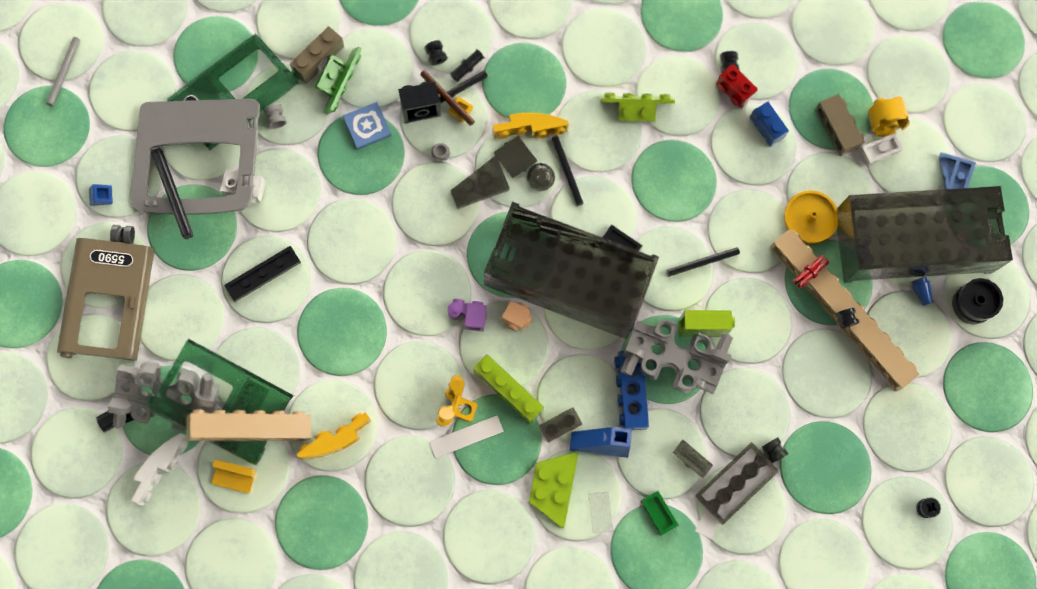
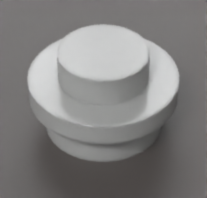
M443 143L436 144L431 151L433 159L438 162L446 161L450 156L449 147Z

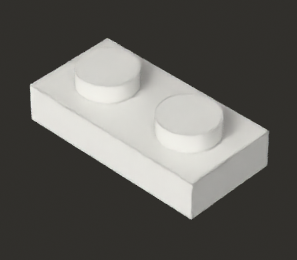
M892 134L864 145L860 150L869 165L900 153L903 148L896 134Z

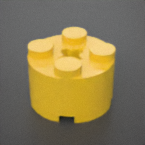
M901 96L887 100L884 98L876 99L873 102L874 105L867 111L873 134L876 132L877 136L896 134V130L901 128L903 131L910 125L906 106Z

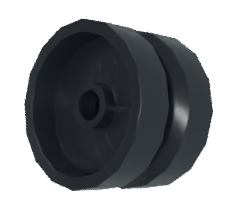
M977 278L963 285L955 292L952 306L954 313L960 320L976 325L997 315L1003 307L1004 298L997 284L989 279Z

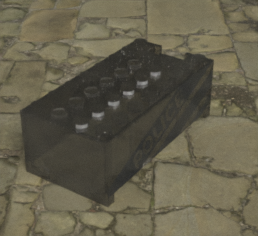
M1001 186L849 195L836 209L838 217L837 234L844 283H852L859 280L970 273L992 274L1013 261L1009 235H1005L1002 217L1005 209Z
M512 201L503 223V228L484 271V286L628 339L634 328L660 256L642 253L519 207L520 204ZM505 244L510 245V247L504 259L501 258V254L503 252ZM512 248H517L513 260L509 261L508 258Z

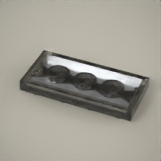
M751 442L712 478L695 497L721 525H724L779 470Z

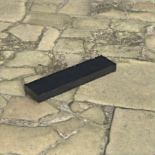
M289 246L224 286L233 301L236 302L297 266L301 261L293 248Z

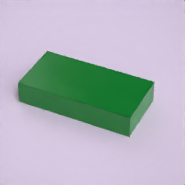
M659 491L641 500L642 505L660 535L679 526Z

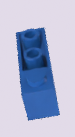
M608 427L574 431L571 433L569 450L628 458L632 429Z

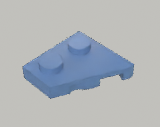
M940 152L939 162L945 189L968 188L976 162ZM966 192L954 193L952 195L966 194Z

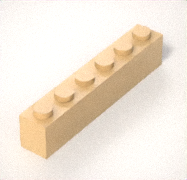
M193 410L192 413L186 416V441H307L311 439V415L304 414V411H294L292 414H285V411H274L273 414H265V411H253V414H245V411L238 410L233 411V414H225L224 410H215L213 413H205V410Z

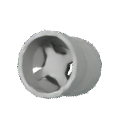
M271 104L264 108V114L268 117L267 123L270 129L281 128L287 123L285 116L282 115L283 109L281 104Z

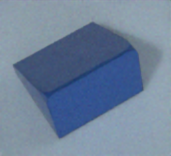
M92 184L89 188L90 206L112 204V185Z

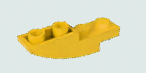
M542 113L510 114L509 122L493 125L494 138L505 139L509 135L517 134L521 136L530 132L532 138L542 139L551 134H564L568 131L569 123L562 118Z
M366 412L363 414L358 413L351 419L352 423L348 426L343 425L335 431L336 435L333 436L329 430L327 432L321 431L314 437L315 441L301 446L298 449L300 452L296 455L301 460L322 458L342 451L360 440L356 432L370 423L371 419Z

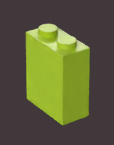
M685 310L679 318L680 337H693L694 334L697 335L698 333L707 337H721L722 333L729 334L732 328L735 327V317L732 316V310Z

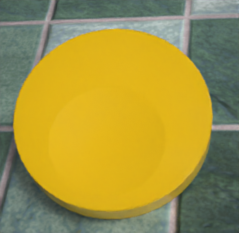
M808 190L796 194L788 202L784 210L783 218L787 231L790 228L793 232L796 231L801 236V241L805 244H819L826 241L834 234L839 224V212L835 203L827 195L818 191Z

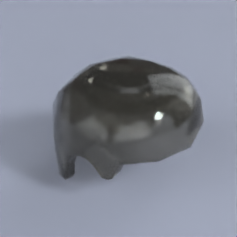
M537 163L527 170L526 180L532 189L541 192L553 186L555 174L549 165Z

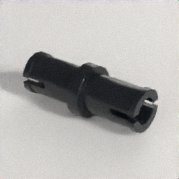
M476 49L475 52L466 60L463 59L461 64L450 73L451 77L456 82H459L468 72L471 73L473 68L485 57Z

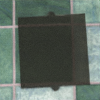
M519 136L508 143L505 142L504 146L493 153L512 179L523 171L526 172L530 166L537 162V159Z

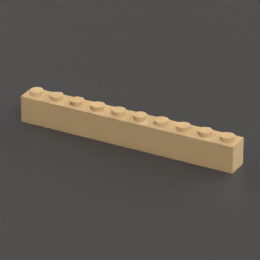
M791 228L770 246L795 277L804 271L805 266L811 265L817 259L812 248L805 245L801 241V236L796 231L793 232ZM825 266L818 273V276L815 279L812 278L804 287L839 327L841 321L837 318L836 313L845 309L855 308V316L859 319L860 323L843 328L842 330L896 391L903 389L919 375L916 366L904 357L903 351L899 347L894 346L889 335L878 328L877 322L865 313L864 307L860 303L855 302L850 291L843 288L839 283V279L834 274H831Z

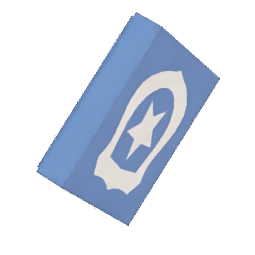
M377 102L343 115L357 150L392 136Z

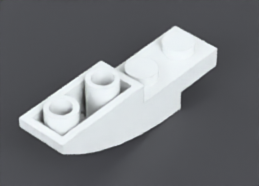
M180 433L172 437L155 450L145 461L134 477L135 480L141 483L131 499L132 502L139 505L147 503L152 496L151 490L153 486L157 485L162 477V470L170 473L171 469L174 470L176 468L180 452H183L188 445L186 435Z

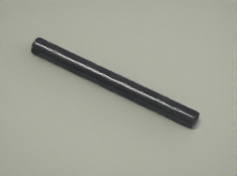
M161 148L153 149L152 155L181 235L186 240L192 238L193 232Z

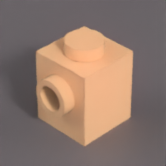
M510 300L501 321L506 323L507 327L513 331H522L524 327L528 328L532 321V317H530L531 311L527 305L520 302L517 304Z

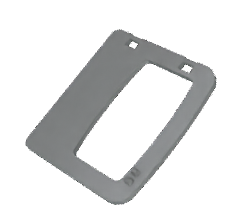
M225 99L143 103L139 112L131 190V203L133 207L145 213L174 215L168 198L150 197L147 193L151 152L155 147L177 144L217 143L240 146L237 191L234 195L223 197L181 199L186 215L217 214L242 211L247 208L253 197V176L255 174L258 119L260 115L259 102L255 99ZM248 119H253V129H248ZM244 176H249L248 186H243Z

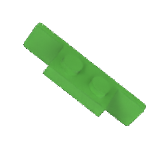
M361 47L354 48L351 51L346 63L334 55L329 56L314 87L330 96L323 113L329 114L335 112L338 108V99L346 91L347 87L345 84L353 76L354 70L352 69L361 58Z

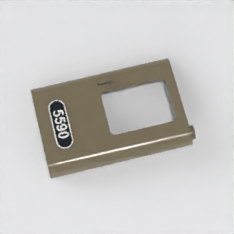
M76 238L57 352L60 353L61 357L72 358L73 355L80 354L137 361L154 248L137 244ZM87 293L125 298L117 348L109 349L78 344Z

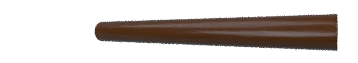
M426 70L420 73V76L425 81L436 83L438 94L469 126L475 123V120Z

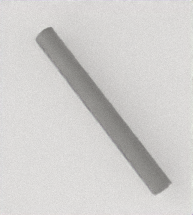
M73 37L46 102L50 106L55 104L80 43V39L77 37Z

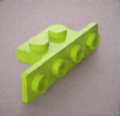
M607 92L604 95H600L601 102H619L618 121L655 122L656 103L675 104V99L670 97V94H659V97H652V94L642 93L641 96H634L633 93H623V96H615V93Z

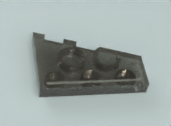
M495 155L450 190L456 208L460 209L507 192L510 188L497 155Z

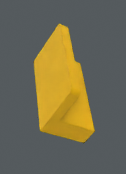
M214 460L212 467L216 469L211 482L213 485L248 494L251 492L256 470Z

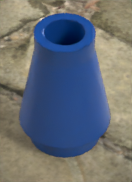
M922 277L912 281L913 286L911 288L921 301L922 306L933 303L930 280H927V277Z

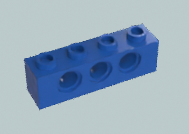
M619 351L617 357H614L615 368H618L619 376H616V386L620 387V395L617 397L618 407H622V414H619L620 426H623L624 429L646 430L649 428L645 376L641 374L639 369L640 363L638 362L634 369V375L629 376L622 373L621 369L626 357L622 356L624 351ZM633 386L636 394H628L626 387ZM628 406H636L637 414L629 413Z

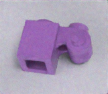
M453 299V303L448 306V316L453 320H457L463 315L466 318V330L484 332L487 305H483L484 303L479 301H472V303L467 304L462 299Z

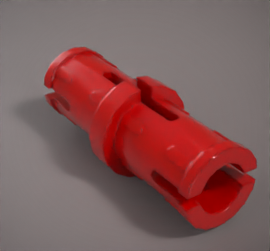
M820 255L811 265L805 266L804 271L793 279L794 284L799 283L797 287L802 289L804 285L812 278L815 279L818 273L829 264L828 259L826 258L823 261L825 256Z

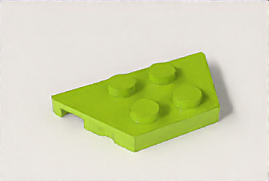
M578 452L536 463L529 503L561 528L565 527Z

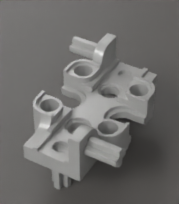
M662 320L655 327L640 321L636 322L622 355L626 357L621 369L622 373L632 376L638 362L640 363L639 369L641 374L656 381L662 368L671 367L676 373V379L672 386L675 390L689 393L697 387L708 393H715L725 365L732 356L727 354L733 337L722 333L716 349H712L711 339L706 335L698 333L693 335L689 346L681 348L674 343V336L678 328L676 326L677 323L670 320ZM666 327L669 330V335H663L660 332V328ZM698 342L705 345L704 351L697 348L696 344ZM653 345H660L662 353L659 355L654 354L651 350ZM688 361H697L698 369H689ZM647 362L653 363L655 370H648L645 364ZM682 378L690 379L691 386H685L682 383Z
M145 362L141 365L140 369L120 365L117 369L114 397L108 406V412L114 414L113 425L119 429L120 427H125L126 414L130 411L134 420L148 424L150 418L156 414V406L166 404L173 410L171 429L186 430V416L192 413L193 410H205V413H213L216 410L220 386L213 384L214 378L210 374L202 375L200 382L199 375L187 369L179 370L175 383H167L161 378L162 365H159V363ZM142 387H149L152 392L146 393L142 390ZM182 395L190 396L192 400L185 401L182 399Z

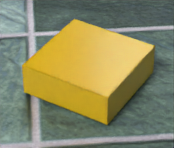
M460 97L456 98L455 101L470 114L473 110V105ZM450 107L448 110V114L452 115L461 122H464V120Z

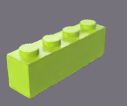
M488 354L473 368L474 373L529 424L544 410V406Z

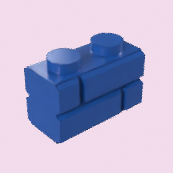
M769 101L754 109L749 117L763 138H766V142L770 147L783 140L789 132Z

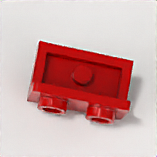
M733 64L719 75L716 82L718 89L725 93L731 102L740 109L758 91V88Z

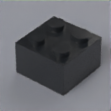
M426 81L420 85H406L398 89L405 124L441 116L440 101L435 82Z

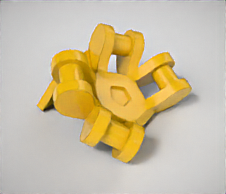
M454 375L448 384L449 389L445 392V396L452 404L440 407L436 417V423L442 427L450 425L454 416L471 422L478 406L477 403L462 398L465 386L464 380L459 375ZM468 404L472 409L471 413L463 415L457 409L458 405Z

